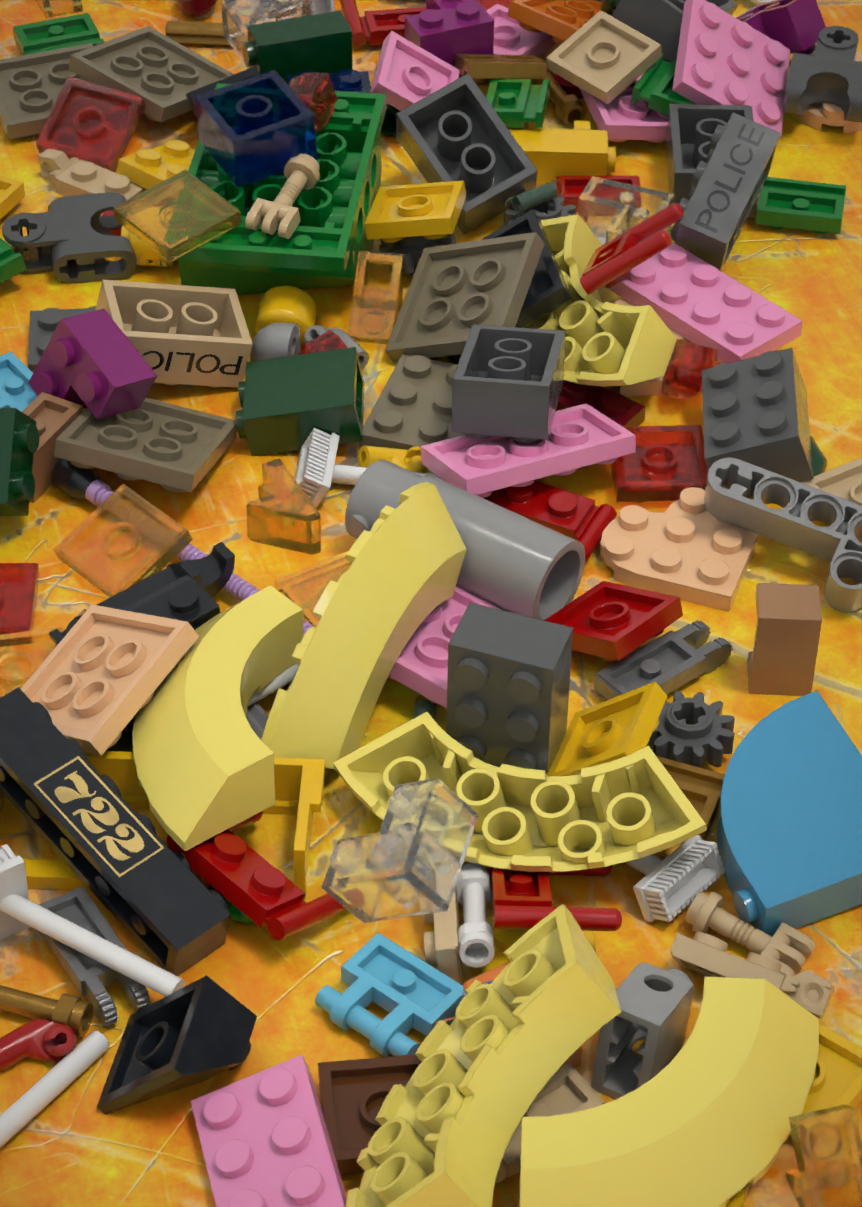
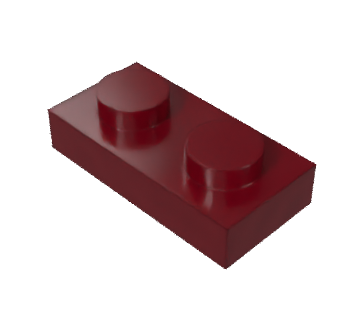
M566 380L563 381L556 411L587 403L630 432H633L645 421L646 406L602 386L582 385Z

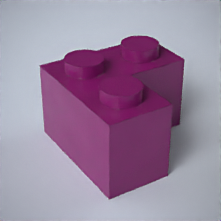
M426 0V10L420 12V14L405 17V39L455 67V54H493L494 20L477 0Z
M774 0L758 4L736 17L769 38L780 42L783 46L790 49V54L813 53L816 48L815 44L817 43L818 34L822 29L826 28L816 0Z
M100 309L60 320L28 384L37 396L44 392L82 405L83 409L88 407L98 420L140 408L157 375L106 310Z

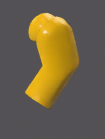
M364 445L358 453L359 467H369L378 460H387L411 472H428V468L421 462V447L413 446L406 450Z

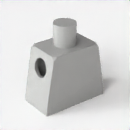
M639 963L616 989L621 1013L600 1029L591 1087L594 1090L618 1099L655 1077L678 1054L685 1040L695 988L690 978L684 972L675 968L663 970L648 963ZM644 1040L636 1052L643 1055L642 1058H639L633 1053L632 1047L636 1042Z

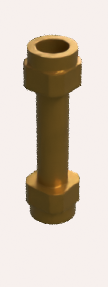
M547 66L546 79H550L549 98L555 104V115L562 123L574 127V120L583 121L586 111L583 104L576 95H567L554 79V72L550 71ZM531 79L532 85H542L543 79Z
M0 985V1010L34 1019L65 1024L74 1031L75 1036L84 1037L93 1016L92 1003L82 1001L81 997L63 993L59 1000Z

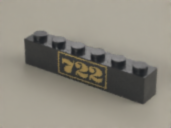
M19 687L1 697L0 792L162 969L179 976L223 946L231 914L222 896L213 889L208 890L196 878L187 859L180 852L171 851L157 836L155 827L149 818L143 813H136L124 801L115 782L107 775L101 776L87 761L81 746L74 739H67L53 725L48 711L39 702L33 703Z

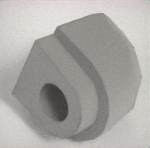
M272 323L263 327L252 340L250 362L299 355V325L294 323Z

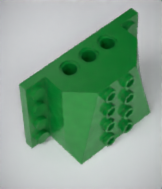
M217 83L164 244L166 260L179 261L181 285L235 289L237 295L266 293L269 289L286 285L304 290L363 284L374 239L367 240L364 223L381 183L380 132L387 108L386 94ZM206 121H208V122L211 124V126H212V128H213V130H214V135H213L210 126H208V130H209V132L211 133V136H209V138H210V141H211L212 143H213V142L215 143V148H213V147L211 146V144L209 143V140H208V137H207V132H208V131H207V128H206ZM216 131L225 141V147L220 148V153L222 154V156H226L225 161L221 158L218 152L217 144H222V141L216 135ZM299 154L312 156L319 163L320 179L314 188L302 189L293 203L292 207L299 208L301 221L290 239L279 237L278 228L273 235L263 233L261 229L262 223L256 231L247 229L245 227V219L257 198L273 202L287 181L284 167L290 158Z

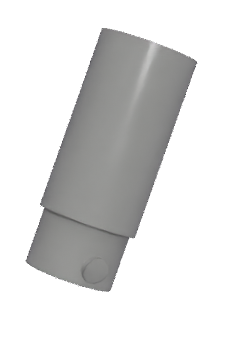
M378 460L371 464L355 484L345 513L346 530L352 537L357 539L364 530L370 531L373 524L380 517V511L386 505L397 508L401 504L399 502L400 493L413 485L429 482L436 486L467 549L457 580V586L503 611L539 620H545L569 604L574 598L585 565V549L581 542L432 475L422 477L387 460Z

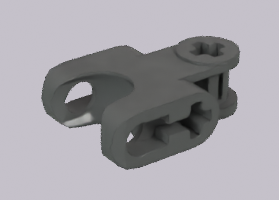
M843 26L826 27L818 34L814 55L793 54L786 83L783 112L803 115L809 105L827 102L843 110L844 121L862 123V61H855L859 39L854 30Z
M106 192L59 197L50 203L47 212L15 214L7 218L2 226L4 240L11 245L15 254L20 253L23 256L26 270L19 274L53 271L55 277L60 281L75 284L102 281V279L118 280L126 278L134 272L136 266V256L129 239L124 236H113V233L107 231V229L122 228L123 224H129L130 207L126 198L120 193ZM109 210L117 212L116 214L111 216H100L102 213ZM23 227L27 228V236H23ZM25 251H29V260L25 259ZM114 256L122 257V259L118 261H109L105 259Z

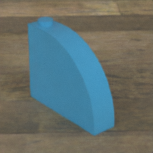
M818 691L786 703L758 722L736 748L727 766L722 784L717 825V849L719 850L718 855L721 856L720 861L723 862V867H725L724 877L733 894V903L739 918L744 923H750L755 929H759L772 937L782 922L797 929L862 904V755Z

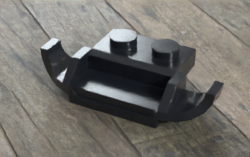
M220 542L213 546V550L208 556L201 559L184 560L169 564L164 570L97 605L187 621L195 630L221 613L219 605L212 597L218 594L229 581L234 570L235 555L223 542ZM83 609L62 633L58 629L48 633L56 645L60 643L87 611L86 609Z

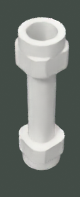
M467 863L461 866L456 874L457 899L459 904L463 906L464 924L458 929L459 955L463 963L477 968L489 964L495 953L493 928L486 920V904L491 900L490 878L488 870L483 865Z

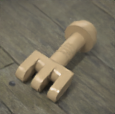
M299 154L290 158L284 167L287 181L273 202L257 198L246 216L245 227L256 231L262 223L261 229L263 233L273 235L278 228L279 237L290 239L301 221L299 208L292 207L302 189H312L319 181V163L307 154Z
M700 891L694 898L685 916V921L693 925V932L707 933L711 928L721 935L731 938L732 941L736 940L738 944L741 943L742 946H746L750 951L780 963L782 967L779 973L785 976L788 974L793 976L799 973L806 962L805 959L809 958L816 945L812 938L782 922L772 937L759 929H755L748 923H744L743 920L740 921L736 916L721 909L724 897L714 891L710 895Z

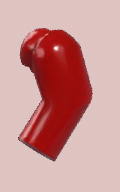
M34 1019L0 1038V1072L24 1058L55 1063L60 1062L76 1047L74 1031L65 1024L41 1019Z

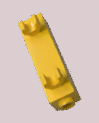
M574 120V130L507 128L538 171L536 187L548 182L552 183L558 176H607V172H615L616 147H608V130H590V121Z

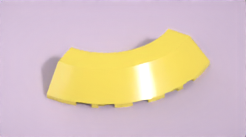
M578 214L541 220L572 299L522 328L566 331L564 380L593 386H627L664 376L677 341L674 334L650 305L627 306L607 301L603 304L600 299L599 289L591 294L585 292L580 283V278H582V274L593 253L602 246V243Z
M423 482L413 485L400 493L399 502L401 504L397 508L386 505L380 511V517L373 524L371 530H364L346 554L347 561L352 563L348 571L342 574L338 582L330 580L313 610L314 615L321 619L317 627L312 626L304 634L301 643H297L292 657L297 659L299 667L288 690L278 689L261 741L274 752V758L325 759V768L335 769L333 762L359 749L378 697L402 650L429 613L439 604L453 597L467 549L434 484Z
M271 585L219 613L195 629V632L199 635L197 640L188 649L181 662L170 671L157 687L151 701L135 714L132 743L139 788L144 789L149 800L150 811L164 831L184 851L275 805L274 752L260 740L251 728L246 718L247 704L254 691L261 692L275 677L297 663V659L292 657L297 643H301L303 638V609Z
M427 711L333 762L335 770L352 793L376 816L398 832L435 851L459 860L493 868L527 872H567L601 868L646 857L674 847L707 831L706 823L649 746L608 763L581 768L580 775L547 776L545 770L526 769L503 763L499 768L475 758L471 750L450 737Z
M564 904L538 922L503 952L510 962L491 984L482 985L476 979L466 990L468 994L459 1003L456 1009V1018L450 1025L440 1020L415 1052L421 1063L405 1087L402 1084H394L375 1118L381 1127L370 1139L368 1148L362 1149L359 1154L357 1164L364 1170L360 1187L348 1190L346 1207H492L493 1190L498 1169L505 1150L522 1117L539 1092L564 1062L601 1027L621 1013L614 981L573 915Z
M704 976L701 1010L694 1029L683 1048L655 1077L636 1090L594 1108L568 1114L522 1117L519 1207H726L728 1199L741 1191L749 1182L754 1185L768 1171L778 1158L781 1146L788 1139L792 1129L798 1126L803 1116L806 1100L811 1087H813L819 1051V1018L765 978Z

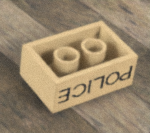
M102 279L96 310L105 309L157 375L154 383L172 386L183 384L212 388H238L239 382H243L246 364L249 360L253 343L235 289Z

